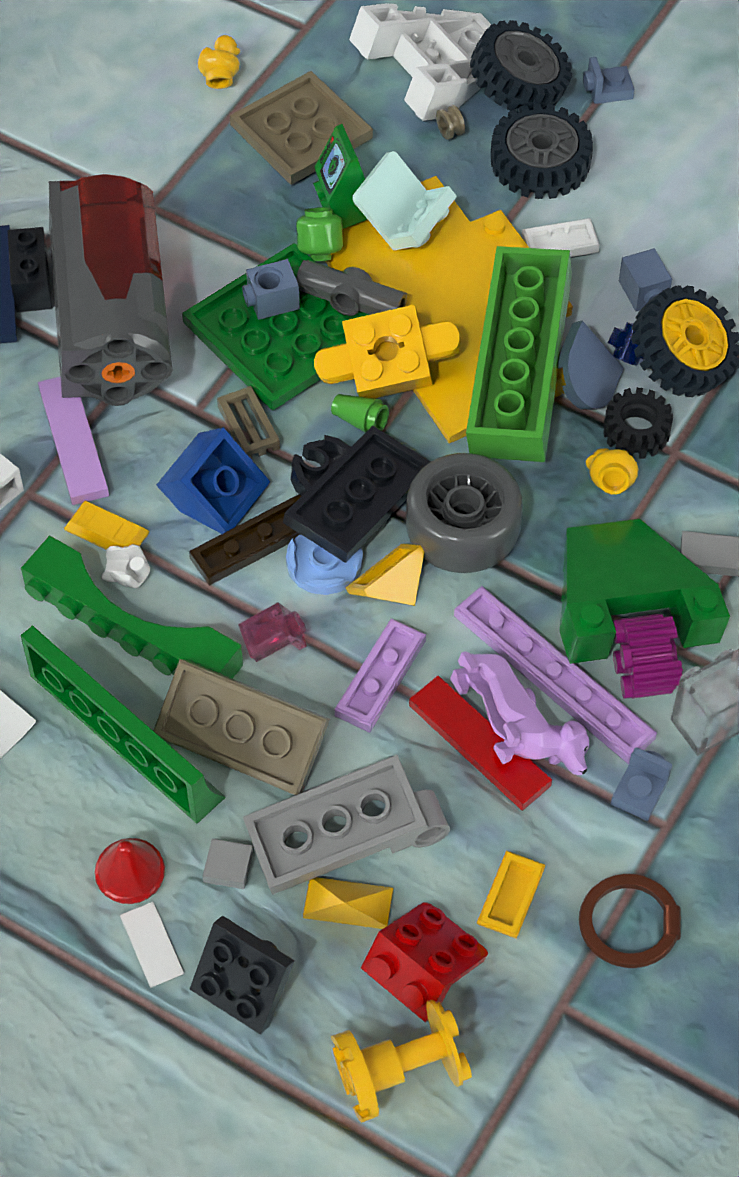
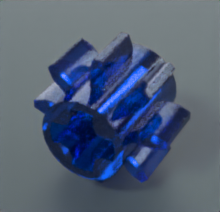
M626 322L624 329L614 327L608 344L615 347L612 354L615 358L637 366L640 358L644 360V357H636L634 349L639 345L632 343V335L635 333L632 330L633 323Z

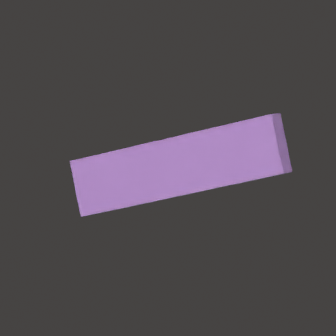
M60 377L39 381V391L72 505L83 503L84 500L88 502L108 497V487L81 397L62 398Z

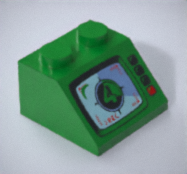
M340 124L334 128L314 167L319 181L314 182L313 185L322 207L332 208L333 213L342 218L343 229L365 221L367 218L353 202V195L364 182L365 177L343 124Z

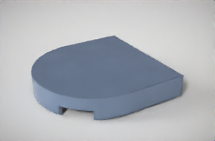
M583 320L572 323L558 361V368H563L566 385L562 386L563 391L571 403L579 409L594 410L602 408L612 399L624 368Z

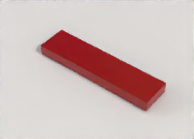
M436 676L409 699V706L520 810L526 809L551 787L552 779L530 759L513 755L511 761L502 764L493 747L495 743L504 742V739L494 732L487 719L440 676Z

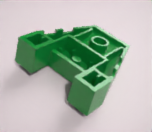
M641 519L569 527L566 529L563 566L564 581L561 597L562 611L559 632L570 664L608 659L616 634L611 616L669 608L682 648L720 643L730 614L719 585Z

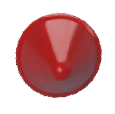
M139 838L121 839L110 844L100 854L95 865V880L101 892L109 899L122 904L140 903L155 894L161 886L165 874L164 860L156 847Z

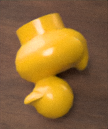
M222 35L215 41V50H212L210 47L204 48L198 59L199 71L206 77L207 86L214 89H223L233 84V77L239 71L240 66L239 59L237 58V55L240 54V49L237 48L236 41L231 36Z
M600 448L586 460V467L589 469L591 480L598 488L608 494L624 492L634 484L638 476L637 462L625 450Z

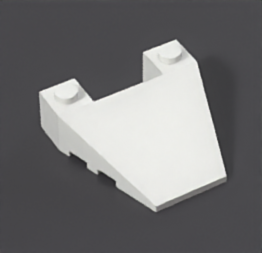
M389 3L361 6L349 40L367 60L393 56L413 77L404 101L422 121L436 119V112L438 110L444 109L447 111L451 105L459 108L481 89L476 84L478 78H473L471 71L473 68H470L472 53L486 29L491 25L481 13L443 9L441 15L426 13L425 7L417 6L414 7L413 12L397 10V4Z

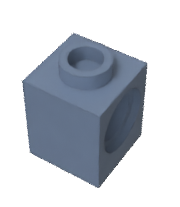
M288 259L246 269L247 285L242 286L243 297L247 307L253 306L258 320L300 309L299 285Z

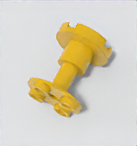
M434 1000L427 1001L426 1010L432 1034L396 1047L388 1039L360 1050L350 1030L331 1036V1040L335 1045L332 1049L347 1095L351 1094V1096L356 1095L359 1104L352 1108L361 1123L379 1116L376 1093L404 1083V1072L441 1059L451 1081L456 1087L462 1086L464 1080L472 1078L468 1060L463 1052H457L453 1037L459 1036L455 1018L450 1010L444 1011L440 1002L436 1003Z

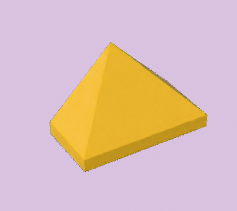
M400 544L345 587L347 592L351 595L415 606L424 550L421 545Z
M316 877L309 880L303 918L384 929L388 926L393 888Z

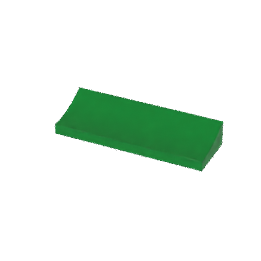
M33 625L20 635L30 676L196 824L226 798L204 778V775Z

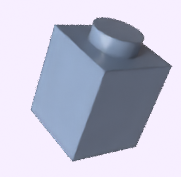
M655 248L622 257L618 281L635 312L640 311L652 298L663 290L671 289L672 278Z

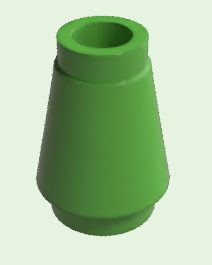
M338 394L331 406L333 415L338 416L364 433L372 426L382 431L389 417L388 406L377 398Z

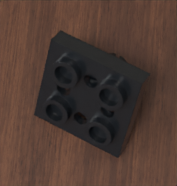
M222 915L212 925L190 990L261 1035L270 1026L295 960L279 951L272 942L261 940ZM230 989L232 990V992H233L237 997H234L233 995H231Z

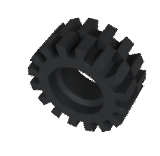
M637 387L636 394H632L631 389L628 388L624 390L623 396L618 392L614 395L613 401L610 400L607 404L603 426L604 438L607 437L609 447L616 444L615 449L626 450L632 457L634 453H639V459H646L647 452L651 456H655L658 453V448L663 450L666 447L673 422L672 408L670 404L665 405L666 399L662 395L655 399V391L649 389L646 395L642 394L643 388ZM631 417H639L649 421L652 426L647 429H635L625 424L624 420Z

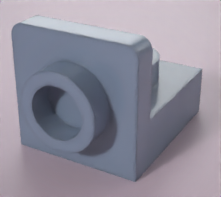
M589 57L588 70L583 72V84L585 91H590L594 104L633 99L635 89L627 66L600 69L597 57Z
M634 748L629 765L612 796L611 805L645 821H649L668 784L672 764L654 751Z

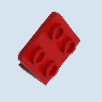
M423 902L378 932L361 969L426 1023L428 1021L427 1001L434 1000L436 1003H442L451 985L483 963L488 955V951L472 935L466 933L446 917L439 908L434 907L430 903Z

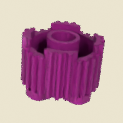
M655 614L613 621L616 630L614 640L616 644H620V650L613 651L615 673L624 674L620 678L623 699L672 694L677 686L683 685L681 660L678 661L674 638H678L677 628L672 616L663 617V614Z

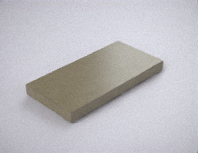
M180 659L153 731L163 740L286 792L298 795L304 790L330 719L191 661Z

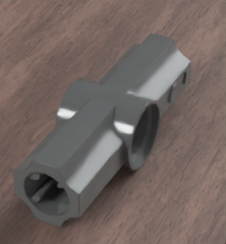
M303 260L298 269L296 280L299 285V291L328 300L331 306L343 315L352 316L357 314L358 311L371 315L405 307L407 302L406 292L373 282L368 273L357 267H348L344 271H340L309 260Z

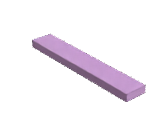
M483 586L478 588L454 609V617L506 659L508 663L627 764L630 762L634 748L637 747L645 750L656 739V731L576 664H570L568 658Z

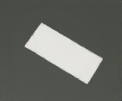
M154 902L120 915L150 988L184 974Z

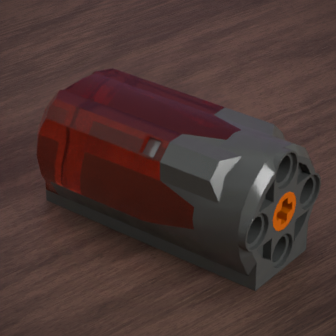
M110 174L86 176L75 181H49V235L62 398L91 397L102 400L112 406L125 405L131 400L156 389L164 380L171 376L173 371L153 191L148 186L130 178Z

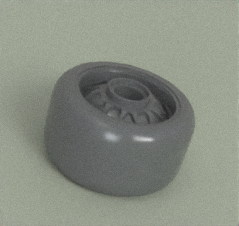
M455 453L431 461L414 477L407 495L406 528L411 544L421 545L424 550V559L445 571L474 573L495 566L512 551L519 537L523 510L520 488L514 477L504 466L482 455Z

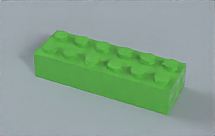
M497 246L466 430L469 453L492 459L545 462L559 369L558 361L562 348L572 279L570 250Z

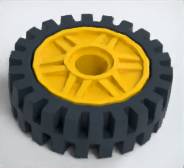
M677 285L671 289L663 290L638 312L635 317L637 320L632 326V330L635 331L632 335V343L639 345L634 349L636 357H644L645 360L640 363V366L643 370L650 368L653 371L648 376L653 382L661 379L660 387L665 391L673 387L672 394L680 396L685 393V397H694L695 395L701 396L711 391L735 371L734 368L739 363V358L737 357L739 355V345L736 344L739 341V332H731V329L736 324L733 318L725 319L724 316L728 311L724 306L719 310L716 308L718 303L716 298L712 296L706 300L707 292L699 289L694 293V287L688 285L684 288L681 285Z

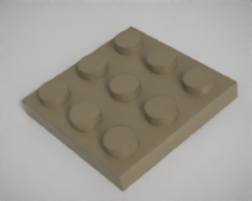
M312 71L305 73L230 115V125L291 185L315 172L314 167L337 125L343 124L353 149L373 138V129Z

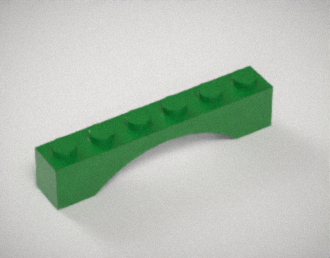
M50 535L21 567L25 590L32 598L41 602L45 600L56 606L58 611L68 619L74 620L76 618L88 625L89 629L97 636L111 638L119 643L128 654L134 657L140 655L152 662L153 666L164 675H174L180 659H186L232 679L243 666L242 645L209 626L193 628L164 626L144 621L123 611L109 601L95 586L85 569L81 553Z

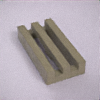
M251 386L217 398L218 408L232 436L251 459H253L252 455L258 453L259 456L265 455L266 450L272 448L273 451L280 449V440ZM241 400H247L266 439H260ZM229 404H233L252 444L249 445Z

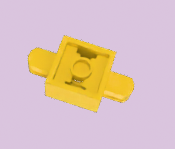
M415 304L342 321L347 343L323 348L318 351L314 359V368L319 378L326 384L355 379L359 397L379 398L432 386L428 362L452 357L457 354L460 348V334L457 327L450 321L420 326Z

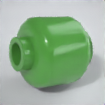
M328 207L305 209V215L300 216L296 221L298 249L302 253L310 255V258L314 261L331 260V254L340 251L343 247L342 218L333 213L332 208Z

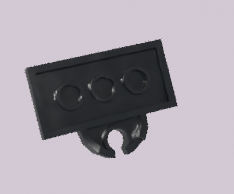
M374 426L353 446H349L339 438L324 435L323 440L305 444L302 456L295 454L292 459L290 480L295 491L301 497L285 512L283 523L346 563L406 501L409 487L414 477L431 461ZM302 456L306 460L315 461L319 463L321 466H308L306 463H304Z

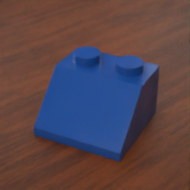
M223 427L198 433L156 486L181 513L223 534L235 528L269 485L270 480Z

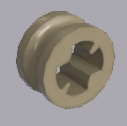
M455 105L449 106L447 111L441 109L436 112L437 125L445 139H452L454 133L459 136L465 133L464 119L460 110Z

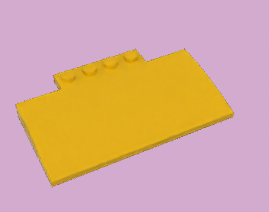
M437 176L421 181L426 190L444 187ZM455 200L448 207V215L436 223L429 232L431 234L429 240L418 248L410 247L393 250L367 219L343 229V247L340 251L331 254V260L325 261L329 267L344 271L348 267L360 268L370 275L373 282L406 292L407 302L405 307L415 304L420 326L450 321L457 327L460 334L458 353L452 357L428 362L433 385L413 390L448 443L466 437L497 246L529 248L502 210L470 222ZM569 300L566 318L572 315L573 306ZM563 368L558 369L554 398L565 394L562 386L566 385Z

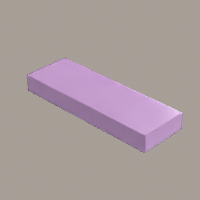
M390 619L337 704L335 717L370 733L426 642V634Z

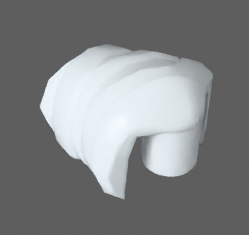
M135 544L124 546L123 548L119 546L107 548L106 570L102 574L101 579L107 582H118V584L125 587L138 588L150 573V566L141 548Z

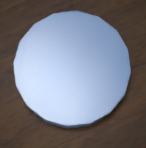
M301 534L295 539L293 537L288 544L286 565L289 576L298 587L310 593L329 595L342 592L346 589L345 587L356 580L361 574L363 564L361 547L345 563Z

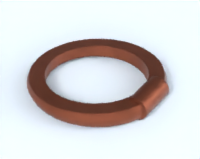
M637 874L615 875L596 884L585 896L579 911L580 931L587 946L602 960L624 968L645 967L664 958L674 947L676 941L681 938V908L676 904L671 894L656 881ZM624 888L637 889L651 895L664 910L663 937L652 948L639 953H623L605 945L597 936L592 923L594 908L603 896L614 890Z

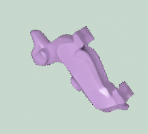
M461 653L458 662L464 668L455 669L450 679L460 695L467 694L469 687H472L482 696L494 732L504 739V742L495 743L493 747L502 764L511 761L513 755H518L524 759H543L549 757V764L556 765L562 762L575 775H583L587 772L584 756L589 748V738L583 725L576 721H568L564 726L548 724L536 707L534 692L530 688H524L506 659L497 654Z

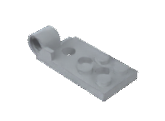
M398 755L243 817L272 895L389 847L393 854L410 846L421 848L433 845L444 839L450 832V827L434 791L420 790L413 793ZM379 800L386 804L384 811L378 816L370 817L363 813L364 807L371 801ZM342 816L347 820L345 827L338 832H328L324 829L327 820L331 817ZM294 832H304L308 835L305 844L299 848L286 846L288 836Z

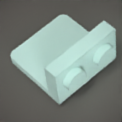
M392 151L387 152L356 190L353 195V202L393 250L410 247L418 248L425 244L431 236L429 232L436 223L448 215V207L457 196L449 186L426 190L400 156Z

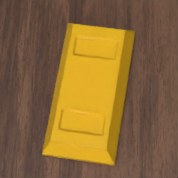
M85 500L64 527L65 531L105 550L110 546L123 548L132 544L140 547L149 534V530Z
M506 851L477 924L517 939L546 865Z

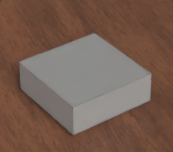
M212 839L202 876L203 882L245 889L253 855V846Z

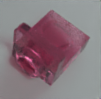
M279 602L238 624L249 656L256 662L290 643L299 650L307 647L302 634L306 631L302 618L296 611H289Z

